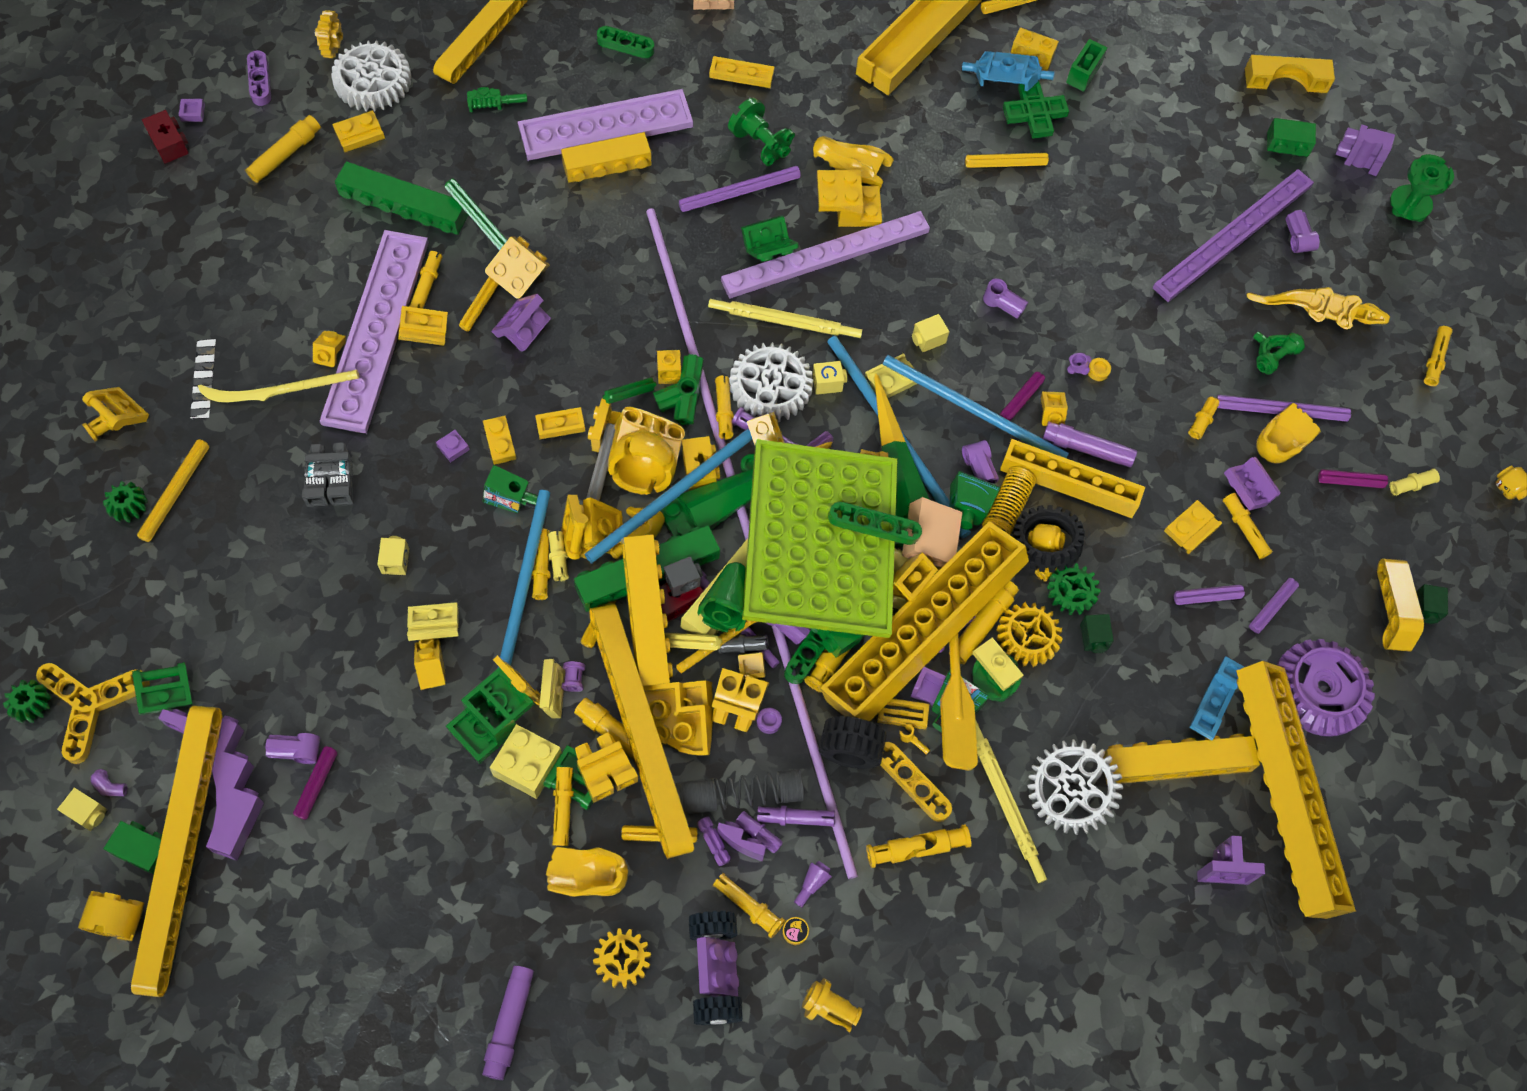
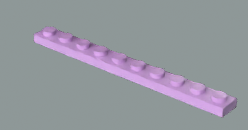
M919 211L721 276V282L730 299L929 233L930 227L922 212Z

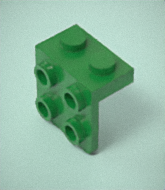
M782 215L741 227L746 252L756 259H760V261L771 260L773 255L780 253L781 255H788L794 252L793 249L799 248L798 242L789 238L785 218Z

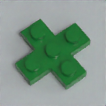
M1039 81L1028 91H1025V84H1019L1018 91L1021 100L1008 101L1003 104L1007 124L1028 122L1032 138L1053 136L1054 128L1051 119L1068 117L1069 114L1065 96L1044 97Z

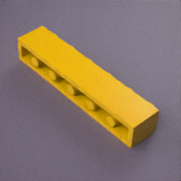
M1011 439L1000 471L1008 473V470L1012 467L1024 468L1036 477V484L1129 518H1133L1139 508L1145 487L1014 439Z
M654 535L624 537L621 539L636 668L642 686L670 683L669 678L673 677L672 664L667 662V653H670L669 638H665L664 628H667L666 613L662 614L661 604L665 603L663 589H659L658 579H662L661 565H657L656 555H659L658 540H654Z
M1234 734L1225 739L1215 736L1212 741L1208 738L1202 741H1196L1195 738H1187L1179 743L1163 740L1157 742V745H1147L1146 742L1133 744L1132 747H1123L1121 744L1109 746L1103 756L1104 759L1108 756L1112 757L1113 760L1109 766L1117 764L1118 770L1113 772V774H1121L1122 778L1116 781V783L1120 784L1252 772L1260 765L1253 736L1244 737V734Z

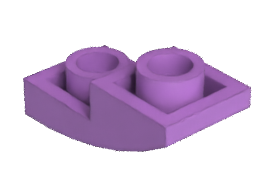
M726 821L725 824H718L717 832L728 845L746 856L763 861L766 846L762 845L760 840L754 838H747V841L742 840L744 829L739 828L740 826L736 823Z

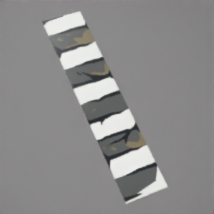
M216 339L197 340L190 418H209L211 400L199 391L198 385L212 388Z

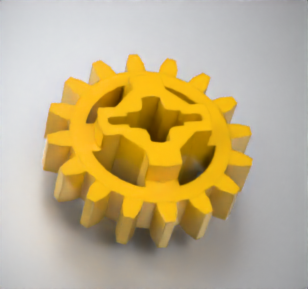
M322 11L320 20H318V26L315 28L317 45L319 50H321V55L325 58H336V53H338V48H340L341 41L343 40L341 23L336 11Z
M619 928L616 936H613L609 931L607 933V941L601 938L599 940L602 948L594 949V953L599 958L593 959L594 965L601 966L596 970L597 975L604 973L603 982L607 983L609 980H612L613 988H616L618 982L622 983L624 989H627V982L629 981L633 985H637V976L645 978V973L642 971L643 968L650 969V964L645 959L651 958V952H644L648 947V943L643 942L640 944L641 935L638 934L632 937L631 929L624 935L621 928ZM625 941L632 943L638 951L629 949ZM614 943H616V947L613 949V951L611 953H606L608 948ZM621 947L625 957H629L625 959L624 970H622L619 960H615L620 956ZM639 962V965L635 969V971L629 974L628 970L631 968V966L633 964H638ZM606 966L614 967L618 970L619 976L608 971Z

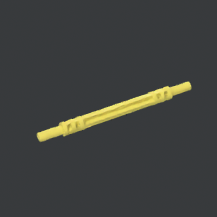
M710 299L708 304L709 308L728 311L732 315L839 336V334L857 338H861L862 329L843 326L839 322L780 310Z
M975 719L977 754L1025 861L1028 860L1037 882L1042 883L1047 880V877L1037 857L1039 853L988 739H984Z

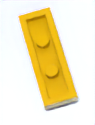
M713 56L709 78L771 88L774 66Z

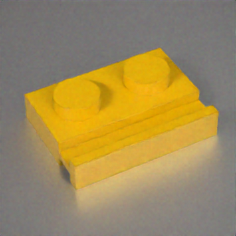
M373 110L332 124L344 152L385 139Z
M402 306L398 340L444 346L448 312Z
M1197 500L1168 525L1164 532L1180 547L1183 546L1187 553L1190 554L1215 532L1222 522L1217 521L1214 518L1215 515Z

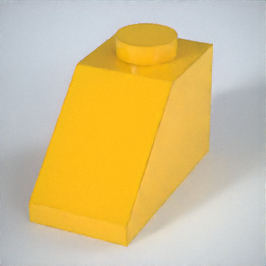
M922 552L907 560L894 574V585L909 601H912L936 574L938 569Z

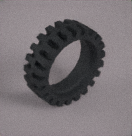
M1043 505L1038 506L1037 511L1033 507L1029 509L1028 513L1026 511L1022 513L1021 518L1019 517L1016 521L1013 538L1026 546L1029 559L1027 564L1030 563L1031 569L1035 570L1038 566L1040 572H1045V568H1049V573L1055 572V568H1058L1059 571H1063L1065 566L1070 568L1073 562L1076 563L1079 560L1083 551L1085 531L1082 522L1078 521V517L1075 514L1071 516V511L1066 510L1063 513L1062 507L1057 506L1056 510H1053V505H1048L1047 509H1044ZM1038 524L1056 525L1071 536L1072 543L1062 551L1044 552L1032 547L1026 541L1025 535Z

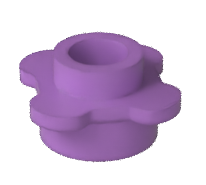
M1075 353L1069 357L1070 366L1067 368L1068 373L1086 375L1090 372L1088 367L1091 362L1090 356L1083 353Z

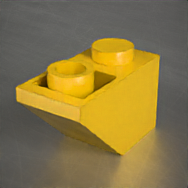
M424 639L416 642L414 665L420 690L446 685L440 639Z

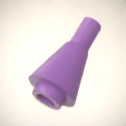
M817 861L816 864L811 862L802 885L803 888L794 900V903L802 908L810 895L814 894L832 878L828 874L831 869L820 861Z

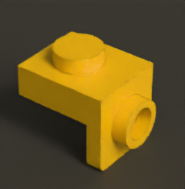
M323 331L313 342V362L328 367H335L336 354L346 344V336L337 334L334 331Z

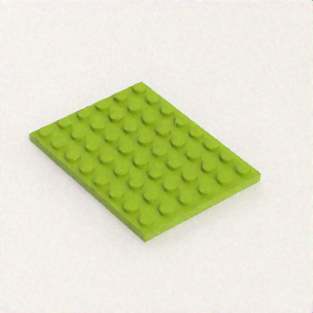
M761 439L756 440L742 620L890 638L892 635L895 542L834 526L828 520V512L834 503L844 502L895 516L896 458ZM838 510L837 517L842 518V511ZM852 513L850 514L851 517H850L849 521L852 520V517H853L854 514H852ZM862 515L857 517V521L861 525L869 524L867 517ZM884 521L880 523L883 530H893L889 522Z

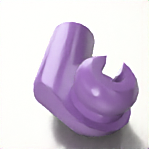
M98 769L91 775V784L102 796H126L127 784L111 783L108 775H106V770Z

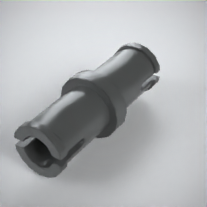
M742 634L726 642L720 647L718 652L719 654L727 652L746 654L747 651L768 650V636L746 637L745 634Z

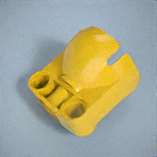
M625 407L614 425L615 433L607 463L609 474L612 475L614 482L619 487L629 492L641 495L650 494L653 488L657 493L661 492L673 481L681 441L685 436V431L680 425L638 408Z

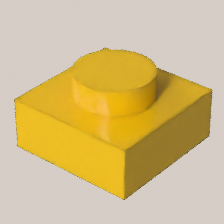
M763 652L738 655L739 671L745 675L744 679L747 676L754 678L766 677Z

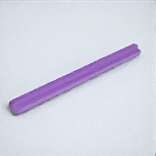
M798 166L789 167L680 199L679 207L682 212L798 179L801 173Z
M1218 395L1216 398L1219 400L1218 408L1279 414L1294 403ZM1295 403L1297 409H1302V412H1306L1310 418L1349 421L1351 418V409Z

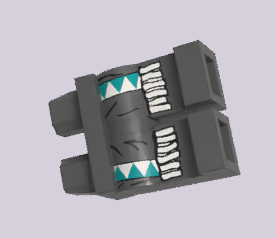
M311 444L309 454H305L304 489H302V498L307 507L329 506V501L331 505L353 504V461L348 453L346 444H333V453H325L324 445Z

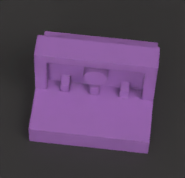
M538 294L518 299L491 332L497 338L506 336L520 351H525L551 318L539 306L543 299Z
M1230 836L1216 847L1213 852V860L1197 871L1198 882L1249 885L1265 874L1264 863L1243 862L1242 836Z

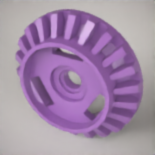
M1311 639L1305 640L1303 643H1297L1287 650L1276 664L1285 668L1302 729L1320 736H1338L1354 730L1364 722L1368 713L1371 712L1373 707L1372 701L1375 697V693L1372 692L1374 683L1373 680L1369 679L1368 668L1362 666L1360 663L1361 659L1358 656L1354 657L1350 653V649L1338 646L1337 642L1332 641L1329 643L1325 642L1324 639L1311 641ZM1304 662L1310 666L1303 683H1300L1298 673ZM1337 664L1347 671L1353 683L1350 682ZM1324 681L1328 683L1330 691H1321L1318 687V682ZM1319 706H1341L1342 711H1326Z

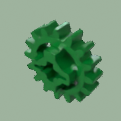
M1075 563L1073 568L1065 566L1063 571H1059L1057 568L1055 574L1052 573L1049 580L1051 582L1047 585V589L1051 590L1048 598H1055L1052 605H1061V612L1065 608L1068 609L1069 615H1072L1074 610H1077L1079 615L1083 613L1084 609L1089 611L1093 606L1092 604H1096L1098 600L1096 596L1101 591L1096 588L1100 583L1099 580L1092 579L1095 573H1086V566L1082 570L1079 569L1078 563Z

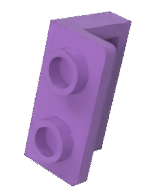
M1251 457L1245 464L1231 467L1224 472L1229 484L1235 489L1242 503L1249 511L1267 506L1280 495V491L1256 457Z

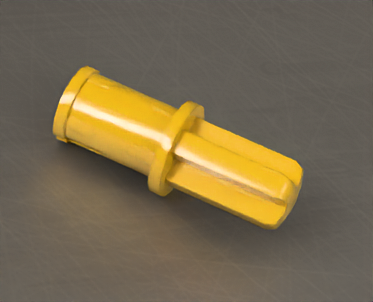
M1209 397L1201 411L1196 413L1195 422L1188 431L1191 437L1195 439L1203 437L1207 426L1213 422L1212 417L1219 406L1218 399Z

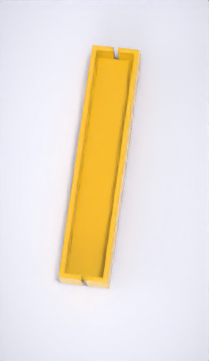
M915 0L858 57L856 75L870 84L874 82V87L889 96L982 0Z

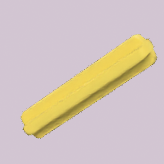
M664 634L665 638H669L670 648L719 650L722 639L718 638L717 635Z

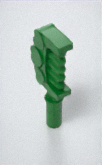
M480 87L477 90L467 92L469 112H473V109L477 107L487 108L488 106L491 108L493 106L501 110L502 104L528 102L527 93L501 96L499 89L491 88L489 90L488 87Z

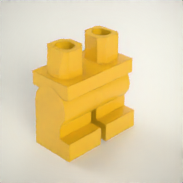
M722 668L711 706L714 707L712 721L726 725L729 713L738 715L734 728L748 732L752 721L757 719L769 682L747 676L744 687L741 689L745 675Z
M609 732L597 738L601 750L592 753L588 743L575 748L578 759L577 767L593 803L614 794V787L609 777H611L617 792L638 782V775L630 764L620 742H615Z

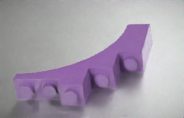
M163 709L159 719L167 727L184 734L187 714L177 709H173L172 712ZM224 716L212 767L216 786L217 807L213 829L206 847L213 853L237 861L264 802L258 797L259 793L244 788L254 766L248 761V756L235 751L244 732L238 725L239 721L230 716Z

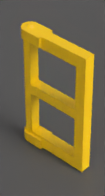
M497 655L493 661L512 680L513 686L519 692L528 695L540 706L541 693L537 689L534 690L517 670Z

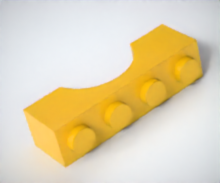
M1251 55L1245 67L1247 88L1267 89L1273 80L1285 77L1300 82L1307 92L1328 93L1335 80L1333 60Z

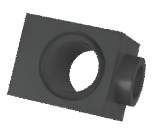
M691 556L663 567L664 578L673 597L700 587V577L703 576L702 570L698 563H693Z

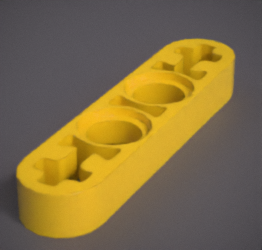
M885 742L884 750L886 752L889 750L893 752L891 757L895 762H897L898 758L901 761L893 769L891 766L894 762L889 757L885 759L882 757L880 765L931 819L936 822L947 820L952 812L950 801L895 744ZM900 767H908L912 772V776L908 779L901 778L898 774ZM918 785H925L929 789V795L920 797L917 795L915 788ZM933 795L936 796L933 802L937 806H945V815L941 812L936 814V806L932 802L929 806L926 804Z

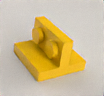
M591 497L583 500L584 515L588 517V524L584 528L580 547L582 548L581 557L587 559L585 557L586 552L623 525L621 510ZM618 543L606 553L611 554L610 552L620 544Z

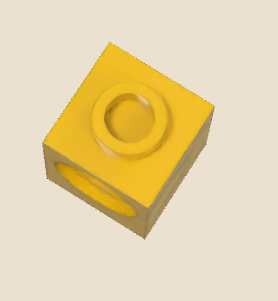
M680 350L657 351L658 384L678 383L681 377Z

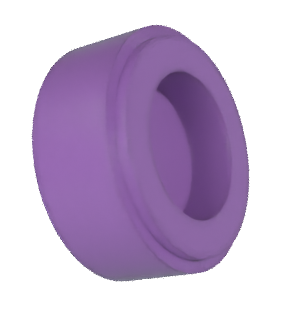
M764 708L759 712L757 726L760 731L766 734H773L781 727L782 717L776 709Z

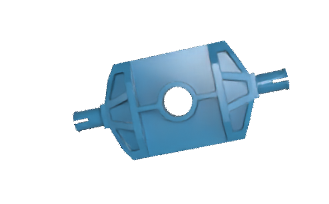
M985 51L981 58L976 61V64L967 62L962 64V71L976 73L980 86H984L985 80L1025 84V91H1028L1038 80H1054L1055 71H1042L1038 57L1030 55Z

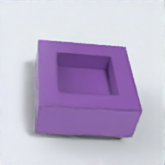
M181 99L179 109L181 122H203L205 108L203 99Z
M453 430L436 442L437 447L450 463L470 450L467 443L456 430Z

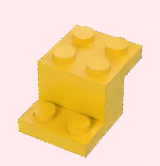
M817 170L819 212L837 211L838 227H873L882 224L880 187L862 186L861 170Z

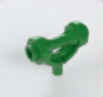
M1258 331L1253 336V339L1260 343L1259 356L1256 359L1257 368L1265 374L1270 375L1274 373L1279 366V360L1285 355H1297L1305 349L1304 339L1296 333L1271 335L1267 338ZM1277 346L1281 347L1276 352L1270 353V350L1272 348H1275Z

